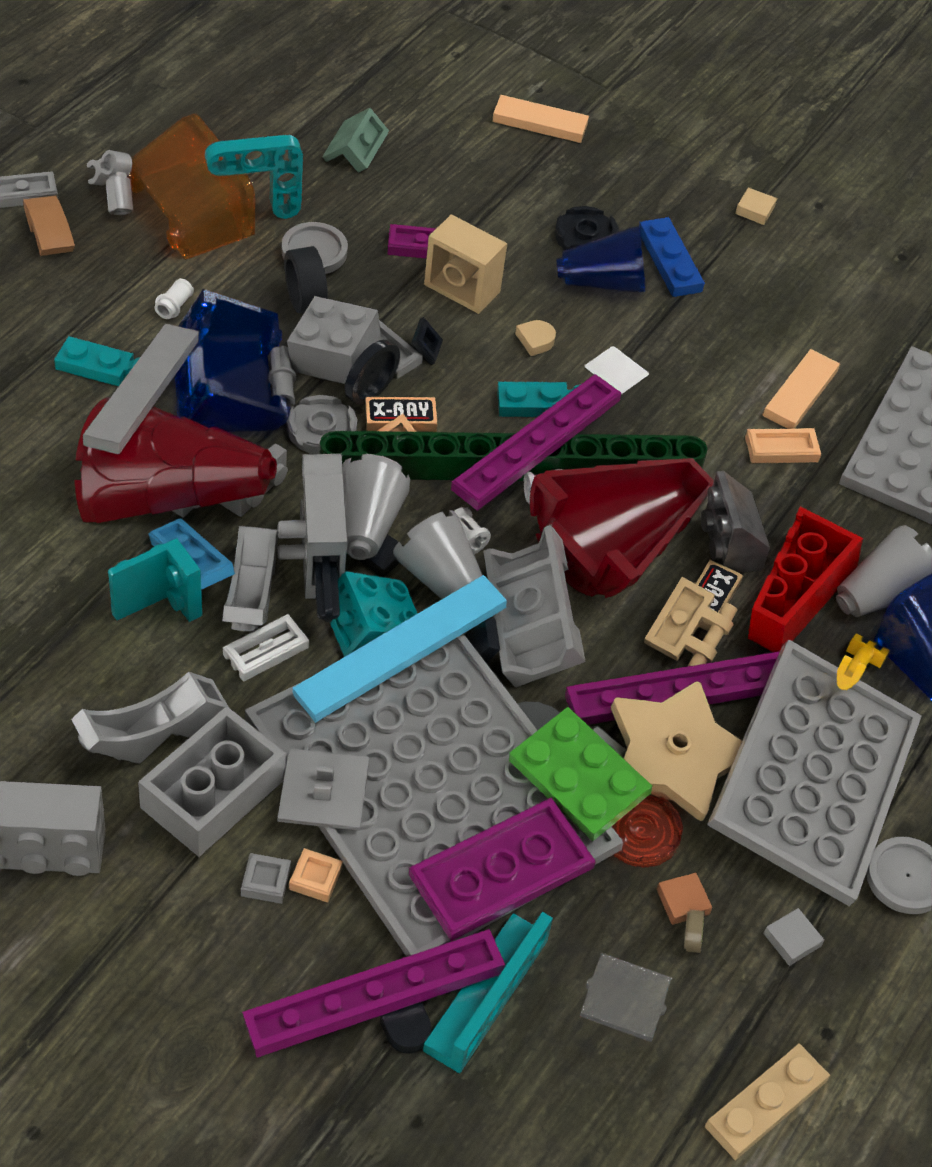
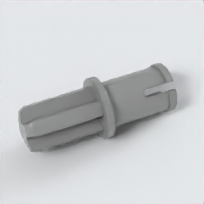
M274 347L271 350L272 370L268 374V380L272 384L273 390L272 404L278 409H289L292 407V404H295L293 384L296 381V373L291 369L288 347Z

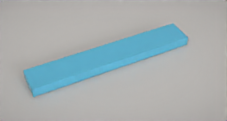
M482 575L292 688L293 696L316 723L506 608L507 600Z

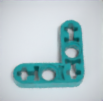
M278 135L219 141L212 143L205 150L204 155L208 170L217 176L270 171L269 199L273 213L277 217L283 219L291 218L300 211L302 202L303 153L299 140L292 135ZM285 150H288L289 161H284L283 155ZM252 151L262 152V155L257 159L249 160L245 158ZM283 174H294V177L289 181L282 182L278 180ZM283 194H288L289 196L286 204H284Z

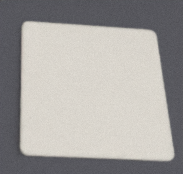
M614 346L585 365L586 369L601 377L619 390L621 394L649 375L645 369Z

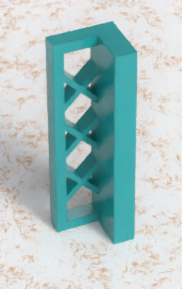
M542 912L534 925L514 913L510 916L495 939L504 960L505 968L500 975L463 987L425 1041L423 1052L459 1074L462 1072L547 943L553 921L551 916Z

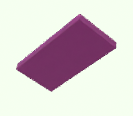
M551 797L409 867L408 875L450 941H453L593 869L596 861Z

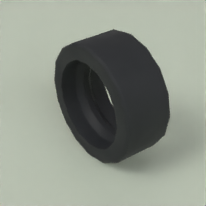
M314 246L286 251L284 269L290 300L297 313H305L314 296L328 299L327 280L323 262L318 250Z

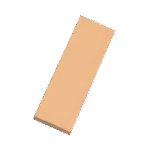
M500 95L493 113L492 122L581 143L588 125L589 116Z
M810 349L765 407L763 416L787 429H795L838 372L840 363Z

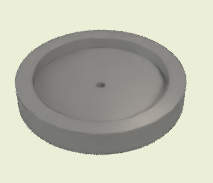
M320 222L301 223L289 229L283 236V259L288 250L314 246L322 259L325 274L339 269L346 261L348 253L346 237L341 231L329 224Z
M894 837L880 843L873 852L866 872L868 884L874 895L883 904L901 913L922 914L931 911L932 847L921 840L911 837Z

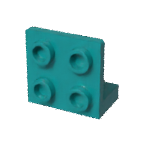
M178 538L165 544H158L149 551L130 560H123L108 570L112 615L116 620H120L165 598H168L170 605L175 611L181 610L189 622L202 616L201 569Z
M345 571L338 579L340 616L337 619H332L330 624L345 657L418 613L409 595L408 588L403 581Z

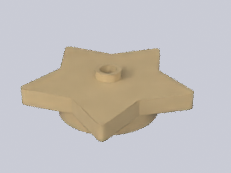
M698 681L662 703L615 698L611 705V710L627 746L623 759L652 785L651 794L662 799L673 800L697 820L703 821L709 811L716 780L730 772L742 740L715 723L702 685Z

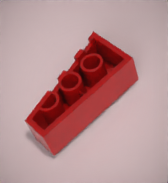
M800 506L793 526L790 527L786 535L785 543L775 558L771 573L767 576L752 608L748 639L772 652H780L788 639L793 641L837 592V587L858 566L863 538Z

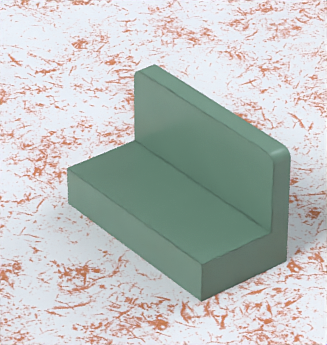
M368 108L342 123L322 158L328 162L343 154L359 173L368 168L389 130L373 110Z

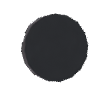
M579 206L566 210V214L560 215L557 218L554 235L557 243L566 252L583 258H597L610 253L615 248L619 227L612 216L609 219L603 215L604 211L595 207Z

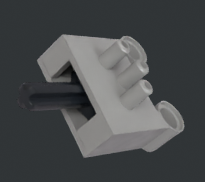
M303 454L302 477L304 498L300 501V520L279 521L277 525L279 538H302V544L279 545L277 547L278 559H303L305 599H316L317 617L324 619L325 622H332V619H337L340 616L338 579L345 572L347 551L341 454Z

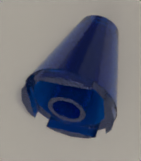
M631 227L562 251L563 258L556 259L558 278H565V284L635 293L645 292L640 227Z

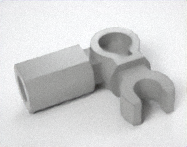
M107 150L99 160H90L87 163V168L95 169V176L89 179L88 183L99 186L106 184L108 212L114 215H126L133 212L131 180L127 177L132 169L130 155Z

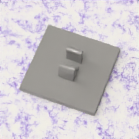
M289 748L277 822L360 831L369 757Z

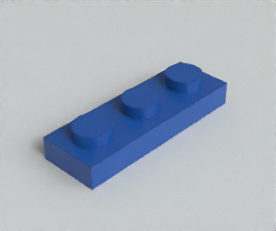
M670 218L639 222L638 233L672 297L702 292L705 282Z

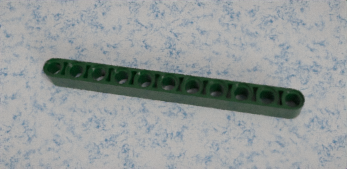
M331 431L322 436L319 454H341L342 464L349 458H351V462L361 460V456L364 454L379 455L401 465V472L405 477L409 475L410 480H455L516 433ZM576 434L528 472L538 475L555 469L594 468L599 465L637 464L638 461L693 458L703 469L707 455V445L702 439L688 435ZM524 475L517 481H524Z

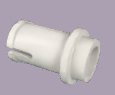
M182 278L176 280L165 294H160L156 298L154 306L156 313L164 319L178 316L180 307L194 293L192 285Z

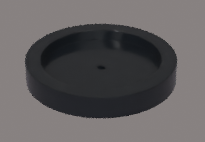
M385 339L379 340L366 348L349 371L345 382L346 396L357 405H365L366 397L379 396L388 386L398 368L400 361L399 348Z

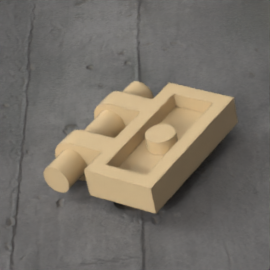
M681 577L646 635L644 643L678 661L684 649L693 653V657L687 666L711 663L717 654L716 646L723 635L729 634L734 625L732 619L738 610L733 605L724 603L719 613L709 607L714 601L715 594ZM701 621L710 626L702 641L693 636Z

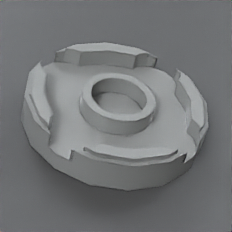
M327 395L309 396L300 400L299 405L295 408L292 407L287 418V432L290 440L299 449L309 454H319L320 440L324 434L331 431H357L358 420L354 410L349 405L347 408L341 404V399Z

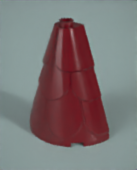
M111 397L99 401L88 415L81 431L75 459L76 461H82L80 469L81 479L75 480L77 505L82 521L88 523H101L149 513L158 514L196 505L205 507L264 495L270 480L275 478L277 472L276 459L272 457L268 449L218 427L208 428L186 417H178L156 407L151 408L120 454L84 446L83 434Z
M693 458L638 461L637 464L599 465L594 468L546 471L534 476L530 491L531 516H537L540 532L535 535L539 543L544 527L552 525L564 544L568 570L564 571L566 582L577 591L591 597L597 594L604 595L605 598L612 597L623 592L629 586L634 585L654 559L662 554L674 536L685 529L707 499L708 488L713 486L714 480Z

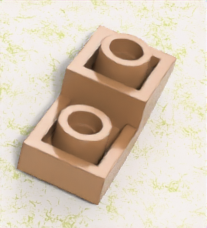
M56 196L23 199L30 232H34L40 256L73 252L75 244L58 198Z

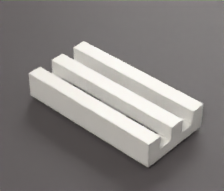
M287 614L224 646L223 656L226 660H231V666L235 671H239V677L244 682L308 649L309 639L290 615ZM287 629L290 630L289 632H287V633H285V634H283V635H281V636H279V637H277V638H275V639H272V637H274L275 635H277V634H279V633H281V632H283V631H285V630H287ZM259 644L258 648L239 656L240 653Z

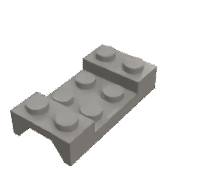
M552 525L544 527L538 544L515 553L491 548L484 550L488 580L507 600L506 608L495 614L494 618L497 624L501 649L499 653L502 673L514 687L586 662L580 630L573 621L564 571L568 570L564 544Z

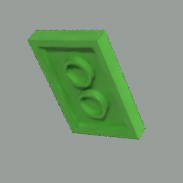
M569 707L560 712L509 753V761L548 799L552 797L561 812L592 842L649 796L652 791V785Z

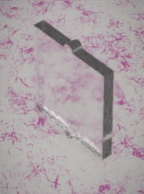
M601 953L593 978L588 979L586 983L588 993L580 1017L652 1042L659 1017L664 1015L667 1009L664 1001L672 978Z

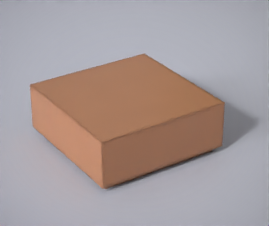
M697 873L658 883L656 890L672 925L685 922L687 911H690V909L705 911L704 916L710 915L712 905Z

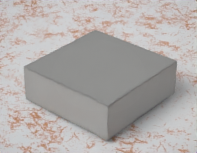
M250 853L241 887V896L282 904L290 873L291 860Z
M799 908L767 926L763 933L789 966L820 948L824 942L823 937Z

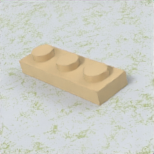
M799 1043L708 1119L705 1128L736 1161L828 1081L830 1074Z

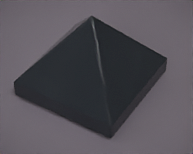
M423 317L419 320L410 346L423 355L422 358L426 362L433 365L438 357L443 339Z

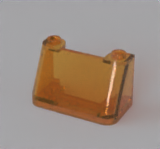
M195 113L182 117L132 156V169L127 176L131 180V190L134 193H139L145 188L169 219V230L166 231L168 242L173 249L177 248L185 260L255 235V192L251 180L246 173L217 176L208 170L204 155L205 150L209 145L219 142V140L200 116Z

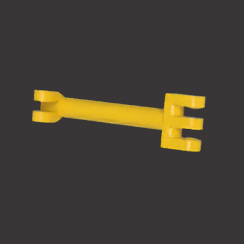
M856 633L846 652L854 655V657L851 658L845 655L837 669V686L842 690L850 689L861 679L868 663L881 668L890 650L885 647L878 650L875 648L877 643L869 640L866 644L862 642L863 636Z

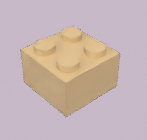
M451 214L429 235L424 285L479 314L501 291L507 243Z

